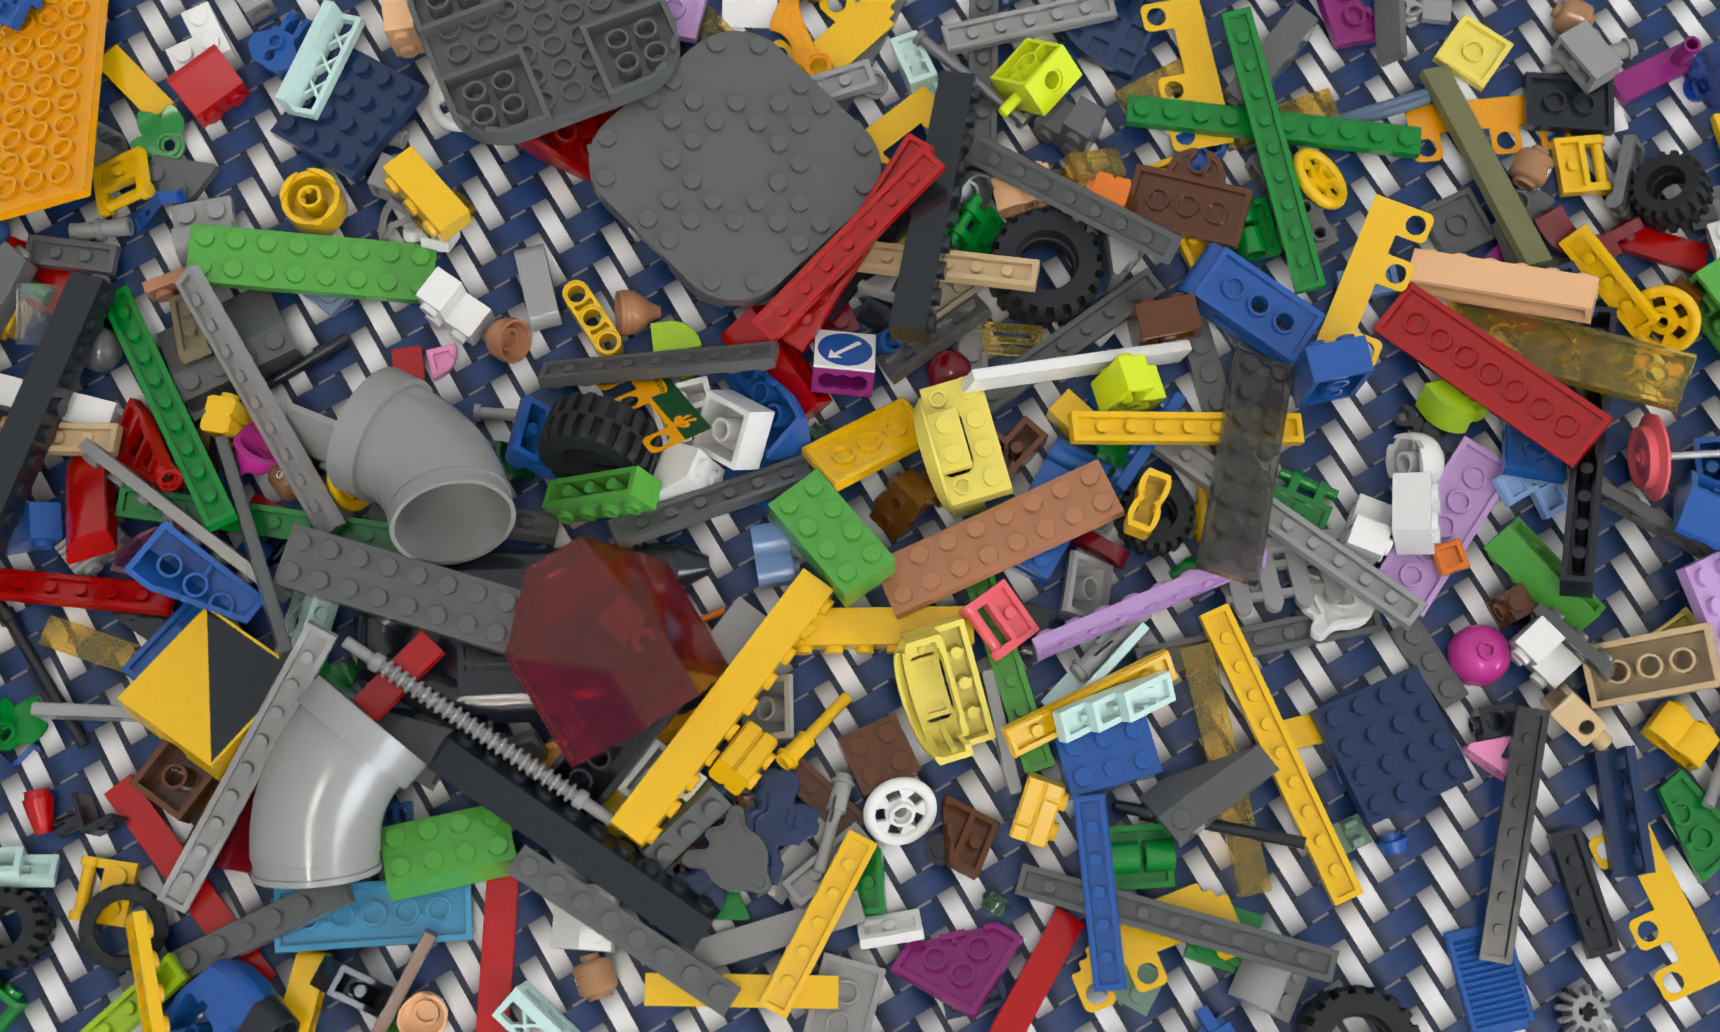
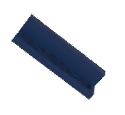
M1635 745L1624 746L1616 750L1591 752L1590 756L1610 878L1634 877L1656 873Z

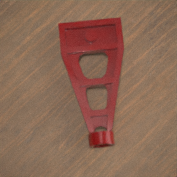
M129 397L118 423L123 427L118 457H114L139 476L156 483L161 490L166 492L174 491L182 484L183 476L171 462L150 410L141 400ZM142 434H143V435H144V438H143V440H142V442H141V445H140V447H139V441H140V438H141V436H142ZM172 472L170 479L166 480L163 478L165 474Z

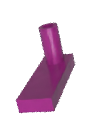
M1688 36L1682 43L1616 74L1614 77V96L1620 106L1696 70L1699 64L1694 55L1701 48V41L1695 36Z

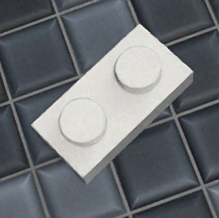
M919 908L866 917L867 922L857 925L861 950L924 940Z

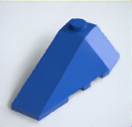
M749 370L734 374L721 373L730 390H734L775 412L764 449L767 459L784 461L799 456L802 453L801 447L811 443L808 420L796 397L768 372Z
M165 520L123 569L125 573L150 591L246 624L263 605L259 592Z

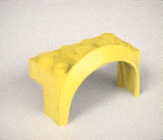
M966 376L920 389L921 398L918 399L913 409L915 432L928 476L940 503L954 519L987 510L986 501L1014 493L985 392L983 390L964 393L961 383ZM959 416L961 417L962 422H963V426H964V429H965V433H966L967 440H968V443H969V447H970V450H971V454H972V457H973V462H972V459H971V456H970V452H969V449H968V446H967V442H966V439H965V435H964V432H963V428H962V425H961V421H960ZM970 469V471L965 474H961L954 477L947 476L952 473Z
M956 615L900 632L901 640L893 655L894 673L901 702L916 739L923 750L939 765L973 756L972 745L997 737L964 618ZM940 661L942 662V666H943L944 673H945V676H946L947 684H948L949 691H950L951 698H952V702H953V707H952V704H951V701H950V698H949V695H948V692H947V689H946V685H945V682H944V678H943V674H942V670H941V666H940ZM950 714L948 718L942 720H938L932 723L928 721L933 718Z

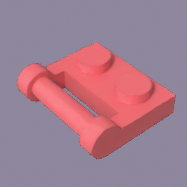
M1005 579L996 583L959 610L964 619L968 618L991 651L989 655L994 662L1006 656L1040 630ZM980 607H984L1007 640L1003 645L1000 644L977 611Z

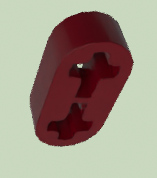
M1093 531L1072 539V543L1077 548L1118 569H1123L1130 557V553L1126 549Z

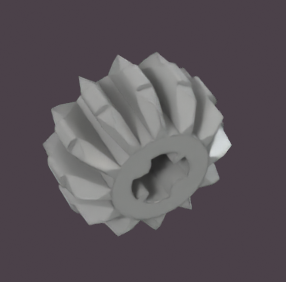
M1583 984L1580 989L1576 985L1569 986V994L1565 992L1559 994V998L1564 1004H1556L1554 1009L1562 1011L1563 1016L1558 1017L1556 1022L1558 1024L1567 1023L1564 1032H1598V1030L1606 1032L1608 1030L1603 1020H1611L1613 1016L1610 1013H1605L1604 1008L1609 1007L1611 1003L1608 1000L1600 1001L1603 993L1601 990H1594L1592 992L1591 986L1588 984ZM1580 1007L1587 1009V1017L1579 1015Z

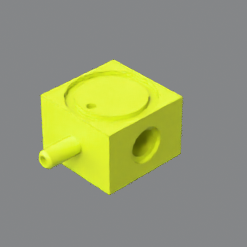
M1027 37L990 77L1000 95L1006 99L998 109V112L1001 116L1007 117L1016 107L1020 111L1046 116L1082 76V73L1063 44Z

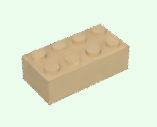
M1710 622L1591 644L1596 649L1599 647L1603 648L1614 659L1612 663L1614 664L1615 674L1607 682L1602 680L1582 662L1592 709H1602L1720 688V648L1715 626Z

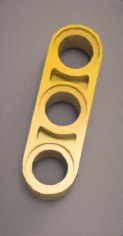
M580 280L568 282L564 286L562 294L566 306L598 356L624 354V346L620 334L589 287ZM581 293L585 295L584 299L580 302L571 301V297L574 294ZM592 317L601 319L600 323L596 326L586 325L587 321ZM607 341L617 343L616 347L612 350L602 349L603 344Z
M311 951L297 952L284 1001L300 1022L298 1032H315L325 993L310 985V982L325 954L334 958L333 953Z

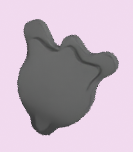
M739 805L731 806L722 825L710 827L706 830L705 837L709 841V847L686 851L683 854L682 862L689 869L706 872L710 879L724 891L729 893L744 891L745 893L753 892L758 895H764L772 887L768 867V848L762 839L749 829L744 809Z

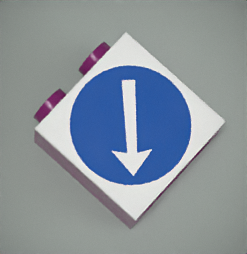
M820 329L814 341L811 392L872 397L875 375L876 335Z

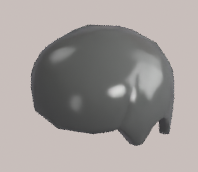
M968 170L966 171L965 178H960L959 185H962L960 203H955L954 206L959 213H961L960 209L964 202L969 201L972 194H978L983 198L979 206L980 210H982L983 206H988L994 191V187L989 181V175Z
M103 327L102 332L94 343L91 357L85 364L86 369L105 372L113 369L124 357L123 348L114 329Z

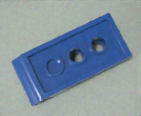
M1215 243L1207 244L1175 291V293L1184 292L1185 295L1194 293L1199 314L1282 371H1285L1289 365L1291 366L1296 361L1326 316L1323 312L1225 246L1223 248ZM1251 306L1256 307L1259 313L1255 312ZM1276 323H1279L1284 330L1280 329Z
M1059 436L1027 491L1096 459L1099 460L1106 476H1108L1113 465L1075 444H1070L1069 441ZM1071 540L1011 567V569L1046 587Z

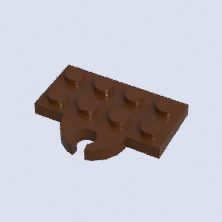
M1190 148L1178 153L1171 159L1166 170L1137 163L1125 208L1185 238L1215 243L1238 250L1254 190L1226 184V174L1222 162L1213 152L1208 150L1206 154L1208 164L1205 169L1200 171L1194 170L1191 167L1193 160L1198 157V148Z

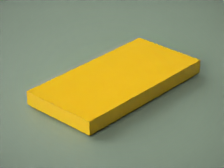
M901 397L801 447L802 456L814 469H818L838 492L920 450L913 421L914 408L904 397Z

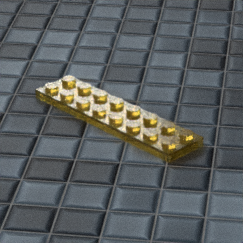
M1450 301L1448 305L1449 308L1561 383L1676 413L1697 359V354L1544 316Z

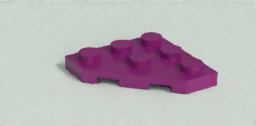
M991 922L973 930L965 931V929L940 934L939 938L908 942L892 965L891 972L974 1020L1023 944L1024 939L1023 936L1000 923Z

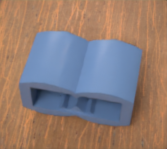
M773 522L751 525L750 531L759 588L766 589L791 585L795 580V576H798L801 572L799 558H792L791 546L793 545Z

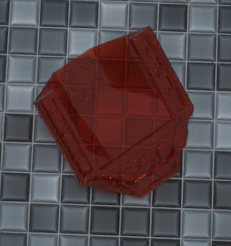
M580 536L525 568L520 598L517 601L512 621V631L504 657L571 768L646 729L700 695L720 678L729 666L665 559Z

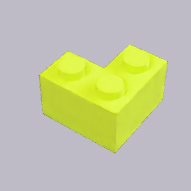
M1126 352L1113 358L1114 361L1108 367L1100 370V374L1090 383L1099 411L1152 410L1166 398L1156 364L1148 365L1144 354L1131 355V353Z

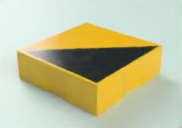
M202 609L117 699L130 717L159 738L176 745L189 760L218 781H221L279 675L282 665L278 654L222 615Z

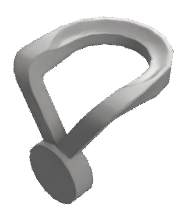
M389 199L380 217L379 240L387 241L394 228L409 223L416 228H423L422 223L424 221L417 214L412 216L396 200ZM392 208L397 209L406 216L390 223L386 228L387 218Z

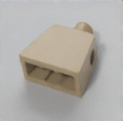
M1565 681L1556 689L1550 690L1540 700L1544 708L1550 711V715L1584 747L1591 743L1599 751H1602L1613 741V737L1604 730L1607 727V723Z

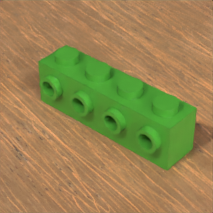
M638 465L549 480L542 508L555 515L559 522L573 525L579 521L593 522L606 517L618 518L620 515L627 514L640 515L641 512L656 510L662 481Z
M1519 516L1483 547L1487 551L1490 560L1496 565H1500L1509 574V578L1515 586L1520 583L1524 585L1536 607L1543 603L1548 609L1551 607L1556 608L1565 617L1566 620L1564 622L1572 629L1578 627L1583 630L1596 620L1606 608L1594 594L1592 598L1559 595L1562 561Z

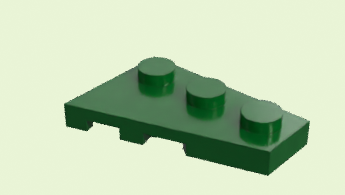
M1680 769L1661 784L1655 792L1698 883L1701 884L1720 869V810L1716 806L1714 809L1702 806L1705 794Z

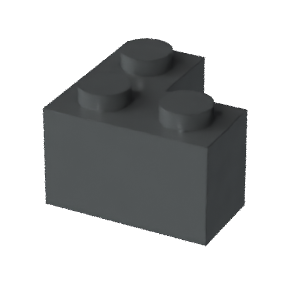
M1082 95L1075 105L1061 98L1046 116L1038 115L1036 117L1032 132L1042 142L1052 143L1060 148L1065 156L1071 159L1076 158L1082 162L1101 133L1107 110Z

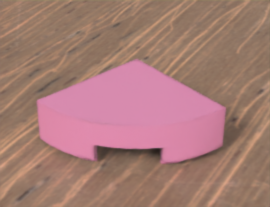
M456 343L426 350L434 381L445 377L453 369L458 356Z

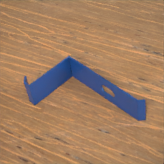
M182 186L181 190L155 192L140 214L134 218L139 231L145 228L161 205L188 202ZM149 209L150 214L147 217L146 211Z
M32 743L14 762L1 751L0 755L11 766L18 767L34 749L36 752L41 753V747Z

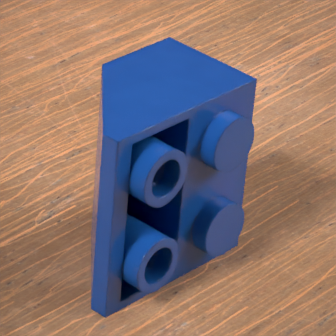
M1691 470L1673 496L1674 531L1686 539H1694L1704 543L1715 551H1720V481Z

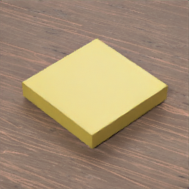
M1464 14L1432 61L1439 66L1448 65L1453 75L1481 92L1514 44L1469 15Z

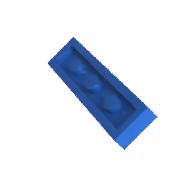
M1177 391L1169 399L1166 397L1159 403L1154 411L1178 412L1187 398ZM1131 445L1124 455V458L1127 459L1123 467L1118 466L1108 479L1112 483L1111 486L1117 497L1127 490L1156 445Z

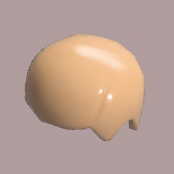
M431 991L415 992L409 995L400 1005L396 1024L400 1032H441L447 1025L448 1009L443 998Z

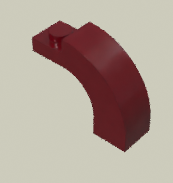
M1555 205L1531 218L1545 246L1553 252L1569 258L1558 243L1577 228L1570 221L1563 206ZM1629 217L1610 229L1597 234L1596 237L1612 257L1623 253L1618 242L1620 241L1621 244H1625L1638 236L1636 232L1644 228V225L1639 217Z

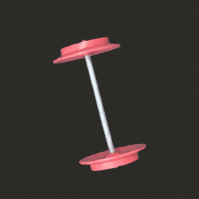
M1647 413L1641 418L1638 426L1632 429L1627 445V462L1631 480L1635 487L1641 489L1646 498L1653 502L1662 499L1668 489L1671 475V460L1720 457V449L1671 452L1665 425L1660 417L1654 413Z

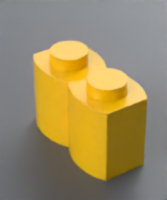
M1153 468L1145 471L1135 489L1134 501L1124 518L1123 532L1143 541L1151 535L1159 521L1161 506L1170 492L1171 475Z
M1668 700L1660 703L1640 730V733L1648 741L1665 751L1670 758L1689 771L1700 769L1720 741L1711 725L1701 720H1694L1689 714V709L1678 701Z

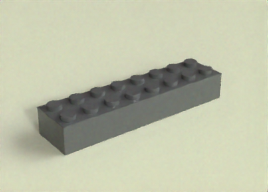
M296 523L292 526L273 579V584L298 594L514 659L519 657L538 598L523 590L411 557L408 558L401 554Z

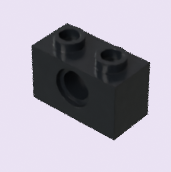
M326 954L310 982V985L323 993L377 1018L393 990V987Z

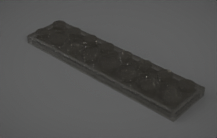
M1240 348L1233 355L1196 569L1253 587L1260 582L1294 373L1292 365L1290 366L1289 364Z

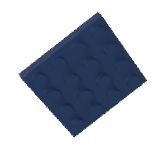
M340 47L333 51L328 61L338 56L341 50ZM353 48L319 119L314 120L295 116L285 111L270 132L281 141L353 182L358 183L429 91L417 81ZM328 71L317 77L316 85L327 79ZM314 96L306 100L302 108L312 109L316 97Z
M1417 665L1309 712L1365 828L1474 778Z

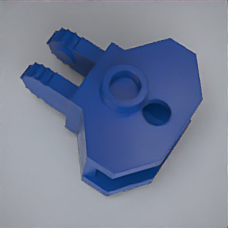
M296 11L288 12V15H286V18H284L279 27L274 24L269 30L255 32L248 41L252 59L263 65L264 69L283 80L313 22L310 19H304L301 22L300 14Z

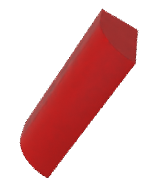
M767 304L749 307L720 335L725 344L733 345L771 341L751 321ZM779 339L778 346L780 352L776 367L765 371L796 397L809 421L833 400L828 393L811 392L812 369L799 350Z
M75 456L68 463L65 470L66 560L68 565L118 550L117 516H115L117 507L116 484L108 478L110 474L108 470L101 465L98 469L94 468L82 459V456Z

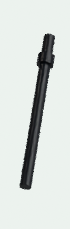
M346 332L326 344L322 342L313 347V352L265 379L269 389L273 390L318 362L324 363L333 358V353L352 343ZM202 417L193 422L196 429H201L199 426Z
M0 601V624L8 629L51 703H67L19 624V616L14 607L9 606L6 601ZM62 720L79 749L91 743L78 720Z
M1116 801L1115 812L1137 816L1139 820L1151 823L1153 820H1156L1143 803ZM1218 819L1204 829L1305 850L1307 839L1304 836Z

